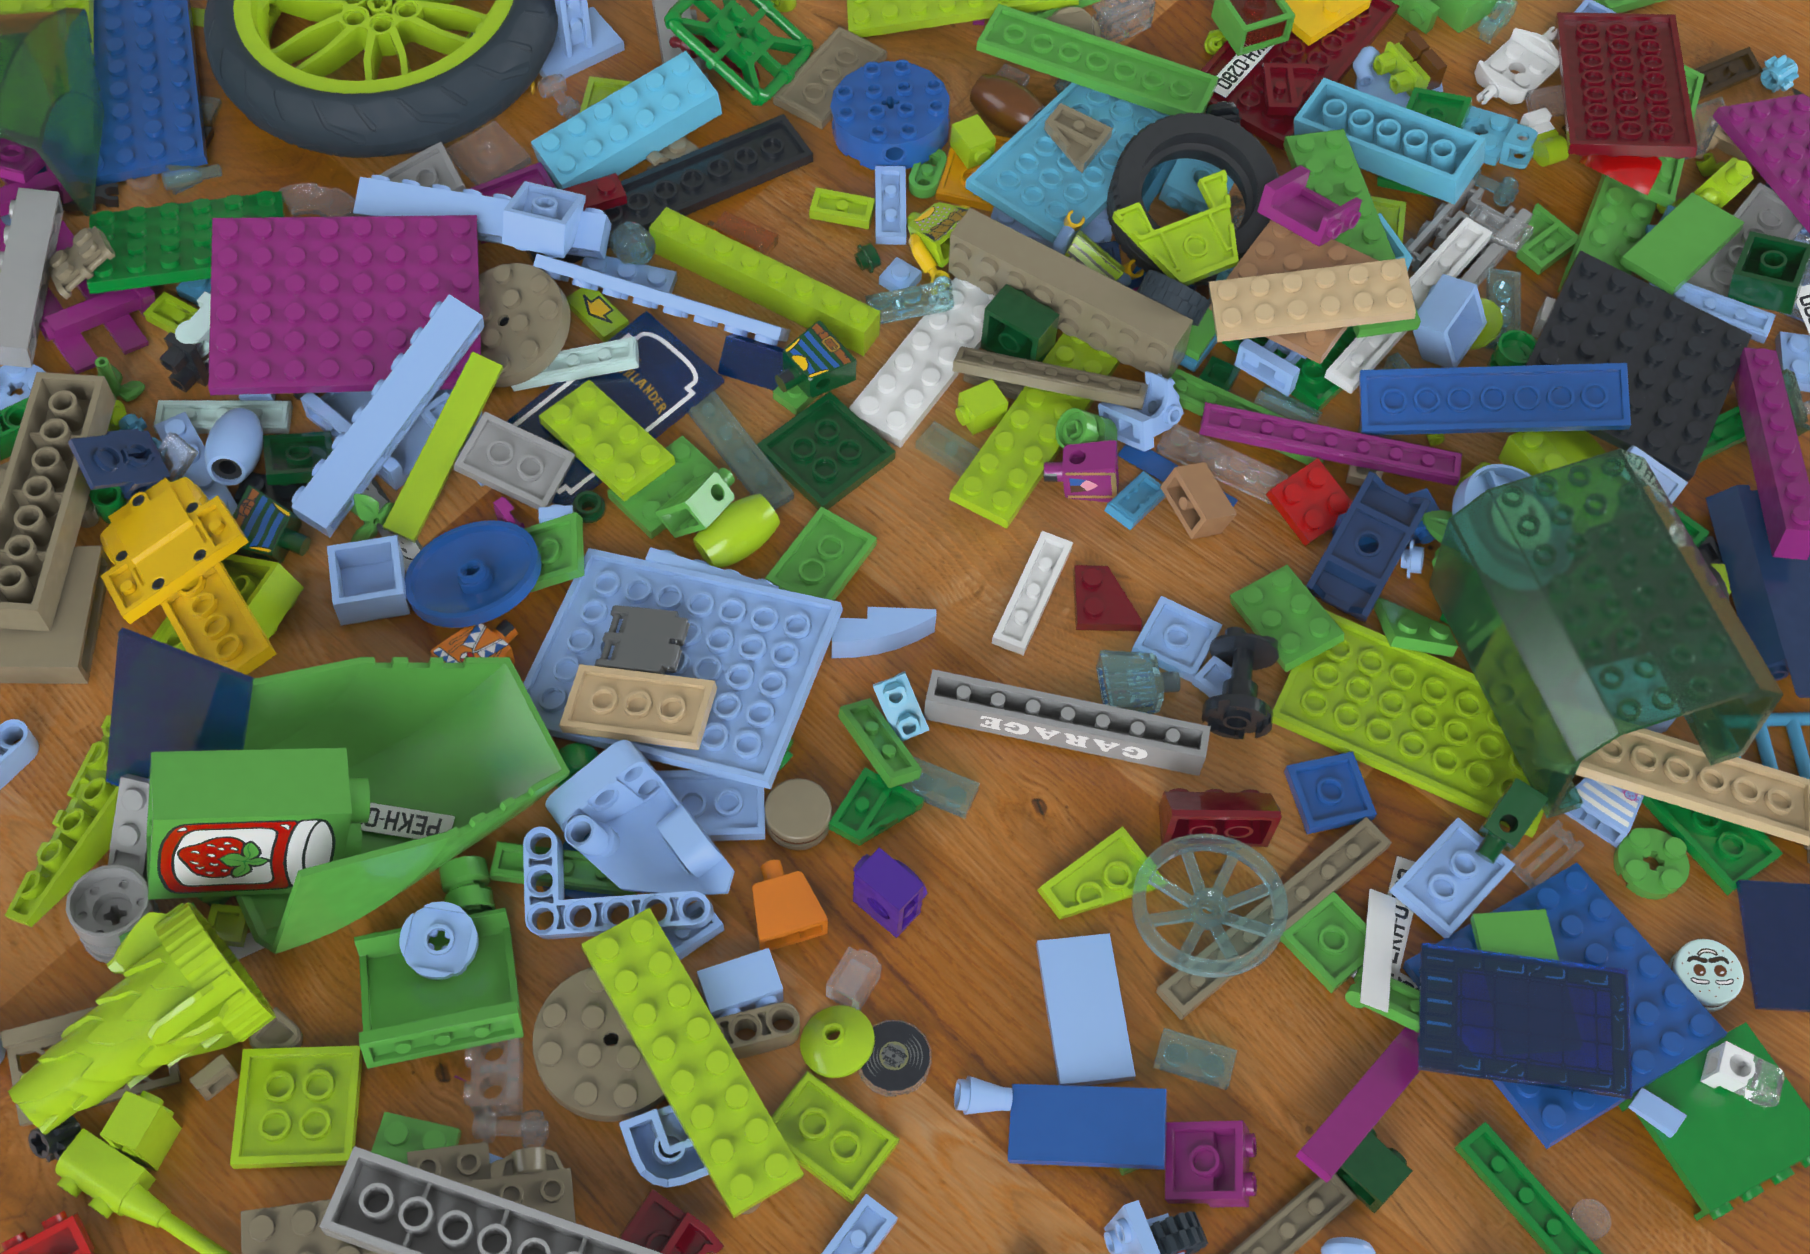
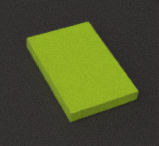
M806 1071L771 1116L797 1163L852 1205L899 1144L900 1140L808 1071Z

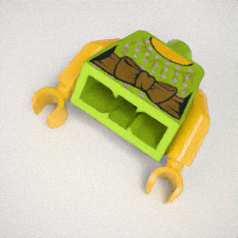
M938 202L934 203L923 213H910L906 223L910 233L908 240L910 249L925 274L929 273L931 276L930 290L934 294L938 295L940 292L937 281L942 282L946 288L949 286L948 273L937 270L936 267L943 268L949 263L950 233L970 209L967 205L955 206Z

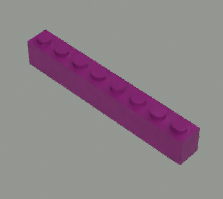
M1744 348L1733 383L1772 557L1807 560L1810 555V484L1777 351L1765 348Z

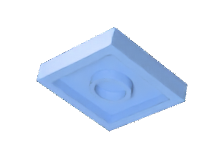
M1161 596L1133 645L1131 654L1192 683L1194 676L1199 672L1209 653L1210 643L1218 637L1222 624Z

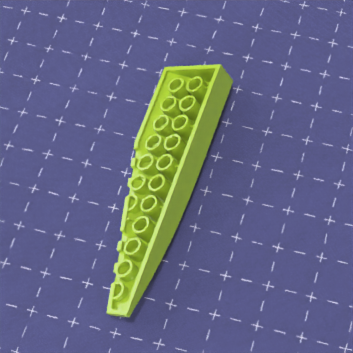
M231 554L221 562L269 640L277 631L278 625L286 613L295 605L297 597L304 587L278 562ZM168 617L165 618L134 661L130 669L134 676L129 686L124 685L121 687L116 697L120 704L115 714L106 716L101 726L104 734L101 741L92 744L67 793L71 800L66 810H58L52 822L57 828L51 840L41 843L36 853L38 860L36 869L26 873L5 914L10 920L32 927L71 890L77 880L89 872L110 849L121 776L131 774L150 779L151 752L191 751L203 735L214 695L207 689Z

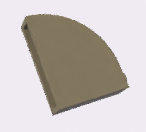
M102 546L74 547L51 632L0 628V683L88 684L106 593V586L101 575L111 568V562Z

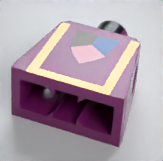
M1109 440L1066 445L1063 449V462H1044V482H1063L1064 494L1068 499L1110 502L1118 495L1119 488L1117 441Z

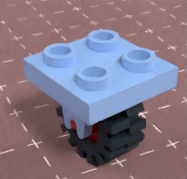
M1139 1200L1123 1205L1104 1227L1106 1231L1104 1233V1240L1110 1254H1193L1205 1248L1208 1244L1195 1212L1188 1211L1185 1214L1183 1212L1175 1217L1169 1216L1167 1213L1146 1219Z

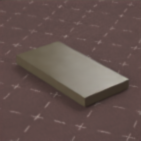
M838 27L795 73L794 79L789 84L784 85L773 96V104L823 129L833 118L830 106L833 91L846 75L863 67L868 62H884L887 58V51Z

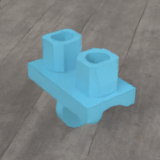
M905 671L890 679L873 684L886 719L902 742L929 731Z

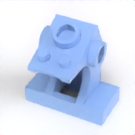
M1244 339L1239 345L1234 365L1288 397L1295 389L1300 373V368L1295 366V364L1301 357L1304 359L1307 357L1270 339L1264 346H1260L1250 339ZM1278 349L1288 356L1283 359L1274 354V351Z
M1149 371L1145 372V382L1148 385L1142 410L1130 409L1106 402L1098 404L1099 416L1109 418L1115 423L1117 440L1144 452L1154 447L1155 436L1171 429L1180 421L1181 416L1184 414L1179 402V394L1173 388L1174 380L1172 378H1164L1159 373L1154 374Z

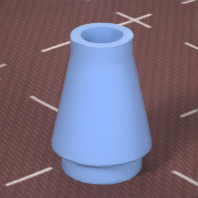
M967 1076L966 1079H958L954 1091L955 1110L963 1111L964 1115L1001 1110L1010 1111L1013 1098L1012 1088L1002 1087L971 1076Z

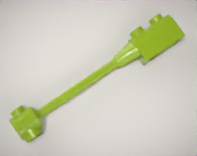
M83 1128L59 1158L55 1172L62 1178L57 1185L75 1198L82 1191L93 1199L88 1206L108 1219L114 1212L119 1216L125 1215L151 1226L161 1227L200 1254H232L171 1214V1210L148 1191L156 1179L144 1167Z

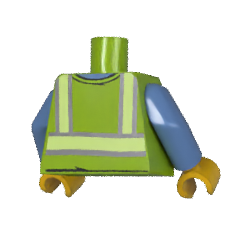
M1074 210L1067 214L1064 219V226L1052 244L1053 250L1126 287L1131 284V280L1137 279L1144 274V269L1139 270L1136 274L1132 273L1131 265L1136 260H1131L1121 265L1080 230L1085 222L1084 216L1078 224H1075L1070 220Z

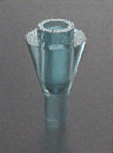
M219 164L201 168L199 166L165 165L166 171L161 172L166 191L171 190L173 195H177L203 182L205 179L222 176Z

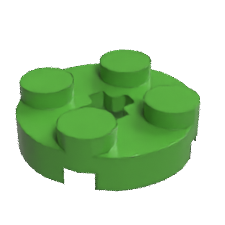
M1635 828L1617 846L1613 858L1614 869L1618 876L1622 875L1623 879L1628 883L1626 887L1634 894L1647 899H1662L1676 892L1688 878L1690 864L1686 854L1687 847L1681 839L1672 837L1664 831L1654 828ZM1652 857L1658 862L1659 866L1655 870L1649 869V863L1643 861V858Z

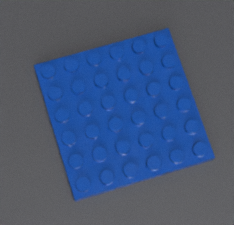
M1578 863L1571 865L1490 912L1546 909L1561 967H1567L1569 970L1574 968L1625 976L1629 1096L1526 1082L1523 1078L1519 1081L1490 1077L1546 1149L1629 1099L1632 1094L1639 1091L1642 1087L1647 1086L1728 1034ZM1471 924L1453 933L1449 938H1445L1427 948L1479 956ZM1421 952L1405 961L1403 966L1405 972L1419 989L1421 986ZM1463 971V972H1465V973H1472V974H1480V975H1483V972H1482V973H1478V972H1471V971ZM1464 974L1462 976V997L1464 999L1490 1002L1484 977ZM1458 975L1457 997L1460 993V975ZM1566 984V986H1569V987L1592 989L1591 987H1583V986H1576V985H1568V984ZM1567 988L1573 1013L1593 1016L1594 993L1592 991ZM1596 988L1599 991L1609 992V990ZM1598 992L1596 994V1012L1599 1017L1610 1018L1608 993ZM1457 1000V1009L1459 1010V1001ZM1463 1001L1461 1003V1023L1463 1025L1491 1029L1493 1027L1491 1004ZM1459 1011L1457 1014V1023H1459ZM1574 1015L1580 1040L1593 1043L1595 1041V1020L1590 1017ZM1597 1020V1041L1600 1044L1611 1045L1610 1020ZM1457 1027V1037L1459 1038V1028ZM1461 1028V1042L1470 1053L1490 1056L1493 1054V1033L1490 1030ZM1495 1033V1055L1497 1057L1519 1060L1527 1059V1055L1503 1056L1498 1033ZM1581 1043L1582 1046L1579 1051L1563 1052L1564 1064L1566 1066L1591 1070L1596 1068V1052L1593 1044ZM1598 1047V1069L1600 1071L1612 1072L1611 1047ZM1561 1052L1530 1054L1529 1059L1533 1062L1560 1065ZM1472 1055L1476 1058H1482V1060L1491 1059L1490 1057ZM1496 1059V1060H1498V1061H1505V1062H1512V1063H1520V1064H1525V1065H1527L1525 1062L1505 1060V1059ZM1531 1063V1064H1530V1065H1534V1066H1541V1067H1549V1068L1560 1069V1067H1555V1066H1548V1065H1541V1064H1534V1063ZM1570 1068L1564 1069V1070H1570V1071H1577V1072H1585V1073L1595 1074V1073L1592 1072V1071H1584V1070H1577V1069H1570ZM1600 1073V1074H1599V1075L1612 1076V1074H1606V1073Z

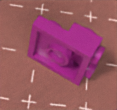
M1243 1120L1166 1122L1165 1200L1168 1204L1207 1203L1210 1207H1249V1196H1256L1257 1194L1255 1172H1249V1157H1256L1257 1142L1255 1134L1249 1133V1129Z

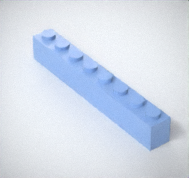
M372 175L371 178L360 177L353 214L356 217L477 215L478 240L502 244L503 210L512 198L504 194H493V197L482 196V193L472 189H463V192H456L440 184H433L432 188L424 187L420 183L408 179H403L402 183L390 181L385 176ZM586 208L585 211H582L574 244L567 254L605 260L612 224L603 211L595 208Z
M450 294L443 303L439 301L435 304L429 315L430 321L424 328L419 327L410 340L412 345L405 354L400 353L391 365L392 372L386 380L380 379L371 393L372 399L366 407L361 405L352 417L353 424L346 433L341 432L332 444L333 451L326 460L321 459L312 471V476L314 477L306 487L301 486L292 498L291 502L293 505L291 508L294 514L329 538L354 506V494H362L484 329L483 315Z

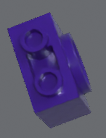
M879 847L871 856L868 854L864 855L853 869L855 872L853 902L897 938L921 913L922 900L927 896V889L921 879L908 866L899 860L893 859Z

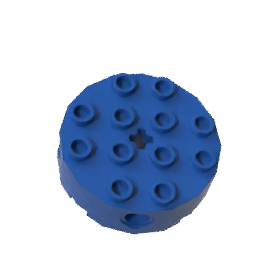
M907 60L884 61L880 63L868 62L863 67L846 75L833 91L830 109L833 116L832 134L837 148L846 157L850 155L852 158L859 160L861 166L875 170V166H905L906 169H909L919 162L922 165L929 160V155L935 153L938 149H942L948 142L950 97L944 83L930 70L911 64Z

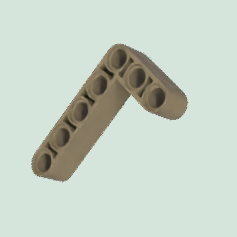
M786 1002L775 1003L714 1019L737 1059L788 1047L797 1041L800 1034L799 1013L792 1004ZM780 1019H786L793 1026L786 1031H780L774 1028L773 1024ZM745 1028L751 1029L756 1033L750 1040H741L736 1034L739 1030ZM761 1202L743 1212L742 1215L756 1211Z

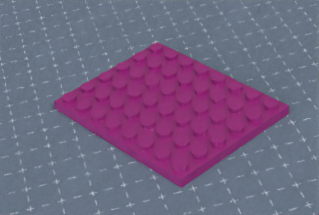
M477 215L212 218L208 381L210 395L372 391L380 379L386 380L392 372L391 365L400 353L405 354L412 345L410 340L419 327L424 328L430 321V312L437 302L441 301L443 303L450 294L480 314ZM481 333L439 390L453 389L471 353L475 352L481 355Z

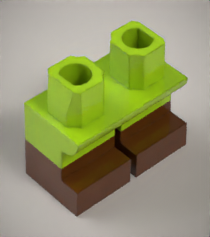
M1413 30L1406 33L1404 40L1396 44L1387 42L1385 51L1375 57L1373 69L1378 75L1388 72L1391 74L1389 86L1395 94L1406 91L1411 96L1414 87L1428 90L1440 87L1447 65L1433 49L1429 50L1430 46Z

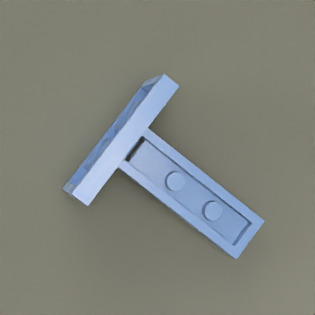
M555 0L558 30L554 45L539 74L551 86L624 51V41L593 6L588 8L587 0Z

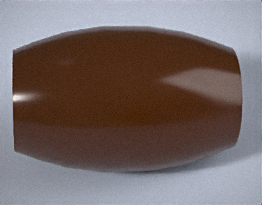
M993 74L982 75L974 84L970 94V102L981 116L996 127L1012 134L1020 131L1045 108L1036 95L1023 85L1012 79Z

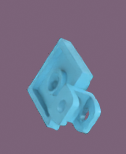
M1471 106L1463 129L1472 133H1482L1480 136L1486 138L1485 164L1496 166L1500 159V164L1517 169H1525L1533 157L1534 149L1532 146L1538 135L1536 130L1517 124V119ZM1519 136H1525V137H1527L1528 139L1525 140V141H1522V140H1519L1518 138H1519ZM1521 154L1524 158L1519 159L1514 157V155Z

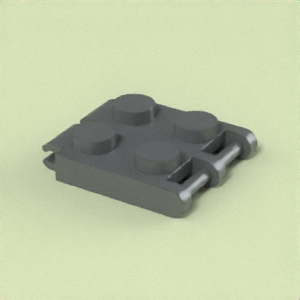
M613 606L611 610L613 619L609 632H605L602 639L605 643L600 659L596 660L594 666L665 674V672L676 673L682 654L680 646L684 645L690 626L688 619L679 617L677 611ZM623 619L619 633H616L619 620ZM613 645L615 647L612 653L611 660H608L610 649Z

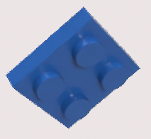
M1353 752L1286 766L1284 773L1306 834L1358 824L1365 817L1370 821L1375 819L1377 813Z

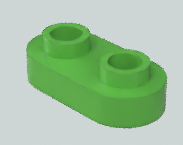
M938 149L935 153L929 155L927 162L922 165L921 162L913 165L908 183V189L913 196L924 199L936 194L947 163V156L944 151Z

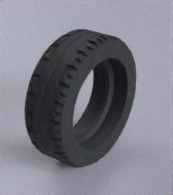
M1180 113L1166 116L1163 119L1156 120L1155 123L1148 124L1137 135H1134L1125 146L1116 164L1108 189L1107 215L1109 224L1112 226L1111 231L1115 236V240L1121 246L1122 251L1127 254L1130 260H1136L1135 265L1144 269L1146 273L1148 270H1153L1166 275L1114 222L1112 216L1114 211L1140 202L1153 230L1161 228L1152 219L1144 206L1142 187L1150 170L1163 162L1188 158L1210 163L1221 170L1225 169L1227 175L1240 190L1245 204L1242 222L1235 231L1239 261L1271 219L1257 211L1265 184L1278 178L1279 174L1276 172L1277 168L1265 147L1243 127L1230 120L1211 114ZM1218 274L1192 283L1191 285H1209L1210 281H1216Z

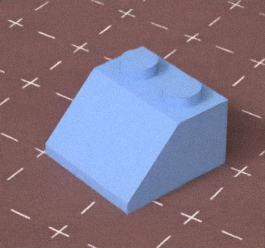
M524 181L503 210L502 244L513 246L515 249L522 251L530 250L542 253L551 258H564L574 244L586 195Z

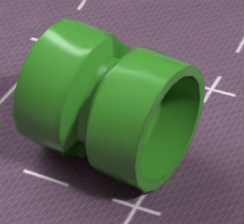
M1072 408L1064 412L1058 420L1056 440L1063 449L1066 445L1109 440L1117 441V428L1115 423L1109 418Z
M463 856L454 858L440 867L441 886L443 892L446 893L444 902L461 907L467 915L496 909L493 891L491 887H487L491 880L485 858L480 856Z

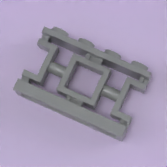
M1472 179L1455 205L1443 202L1433 216L1434 219L1431 222L1427 220L1422 225L1417 234L1418 237L1415 240L1410 238L1405 244L1406 249L1413 257L1410 264L1413 266L1412 271L1416 273L1435 252L1434 249L1428 246L1435 237L1433 247L1438 249L1458 225L1468 217L1492 232L1488 243L1466 266L1469 270L1461 278V280L1477 284L1478 288L1522 237L1533 213L1522 208L1516 214L1514 213L1516 208L1512 206L1504 214L1481 202L1485 190L1480 187L1478 190H1475L1473 187L1476 181ZM1468 201L1464 212L1460 211L1462 206ZM1494 230L1498 231L1500 234L1493 242H1491L1495 234ZM1462 271L1456 278L1460 279Z

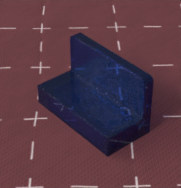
M731 334L726 336L718 373L766 389L775 390L778 387L775 375L784 371L783 351L785 348L762 343L746 336Z

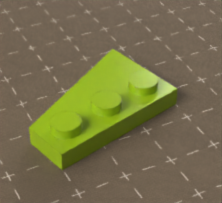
M1122 826L1043 884L1037 891L1060 920L1164 888L1168 883Z

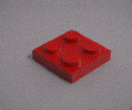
M1319 458L1266 493L1268 499L1305 547L1334 528L1338 516L1347 513L1352 504V501Z

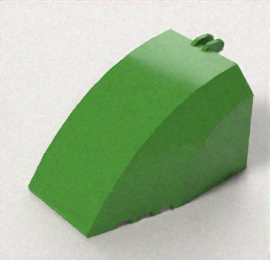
M358 657L216 686L199 750L347 748L349 778H368L370 803L455 816L452 829L420 839L361 830V854L298 870L291 893L235 896L254 941L274 954L309 943L362 918L519 815L568 777L570 773L510 657H465L463 663H444L443 657H430L428 663H409L408 657H393L391 663H375L374 657ZM232 896L200 897L203 903Z

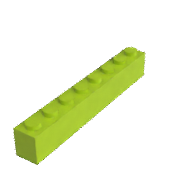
M666 207L649 227L651 252L807 329L820 320L844 347L862 356L866 354L880 334L881 311Z

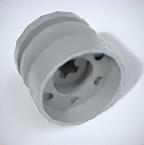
M122 865L101 866L83 875L74 883L67 895L65 909L70 924L79 936L86 951L97 961L108 963L114 957L121 944L120 935L131 931L147 913H161L155 899L148 900V885L145 879L134 869Z

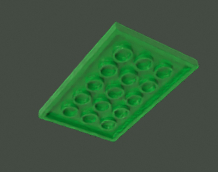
M261 191L257 194L245 196L229 195L225 198L212 200L202 198L188 203L177 204L170 202L156 207L144 208L137 206L129 210L115 212L105 210L91 214L89 217V227L92 229L96 226L106 235L116 256L111 260L107 258L93 271L94 276L89 280L87 279L89 293L95 294L210 279L212 218L285 217L282 191Z

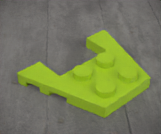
M1225 169L1199 179L1197 186L1209 209L1153 230L1140 202L1113 213L1112 218L1114 222L1168 277L1186 286L1233 268L1239 262L1234 223L1231 220V201L1227 191L1226 183L1228 179Z

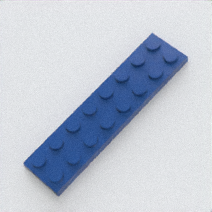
M1627 363L1360 370L1361 433L1367 435L1625 430L1631 426Z

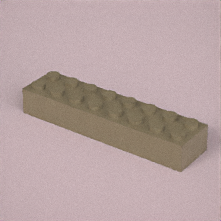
M972 208L967 211L950 233L949 272L957 279L967 281L979 287L986 294L994 296L1006 284L1016 290L1023 291L1030 298L1051 307L1060 314L1058 328L1068 336H1075L1088 343L1093 349L1102 350L1115 357L1122 364L1130 365L1144 373L1149 371L1154 374L1159 373L1167 379L1171 378L1184 359L1192 328V319Z
M36 372L0 489V628L51 632L91 490L68 441L73 438L106 435L116 399L105 376Z

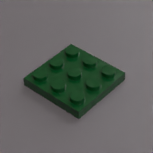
M830 391L757 444V452L818 510L820 507L827 510L892 462L896 454L893 448Z

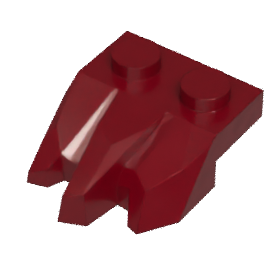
M650 1190L618 1237L619 1239L663 1254L718 1253L724 1247L707 1225L689 1212H683L655 1190Z

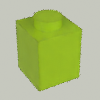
M978 114L952 124L950 146L967 169L983 165L994 154L996 138Z
M990 379L960 392L955 413L962 426L966 425L971 434L975 435L998 425L1007 413L1009 402L994 380Z

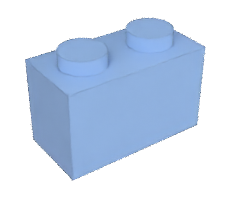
M769 948L697 971L698 985L703 1000L714 1019L784 1001L783 986Z

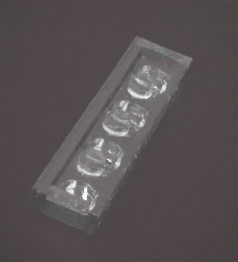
M1178 424L1165 431L1156 449V452L1184 465L1205 462L1216 480L1271 505L1273 504L1266 496V493L1289 476Z

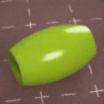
M760 493L750 495L730 503L709 527L698 531L693 538V543L706 563L717 568H724L747 558L757 551L780 525V520L771 504Z

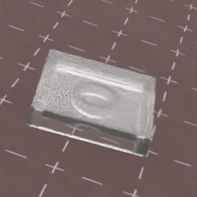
M496 121L489 123L446 148L452 162L476 186L520 170L532 163L531 156Z

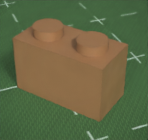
M1205 462L1175 467L1160 486L1191 539L1221 534L1237 515Z

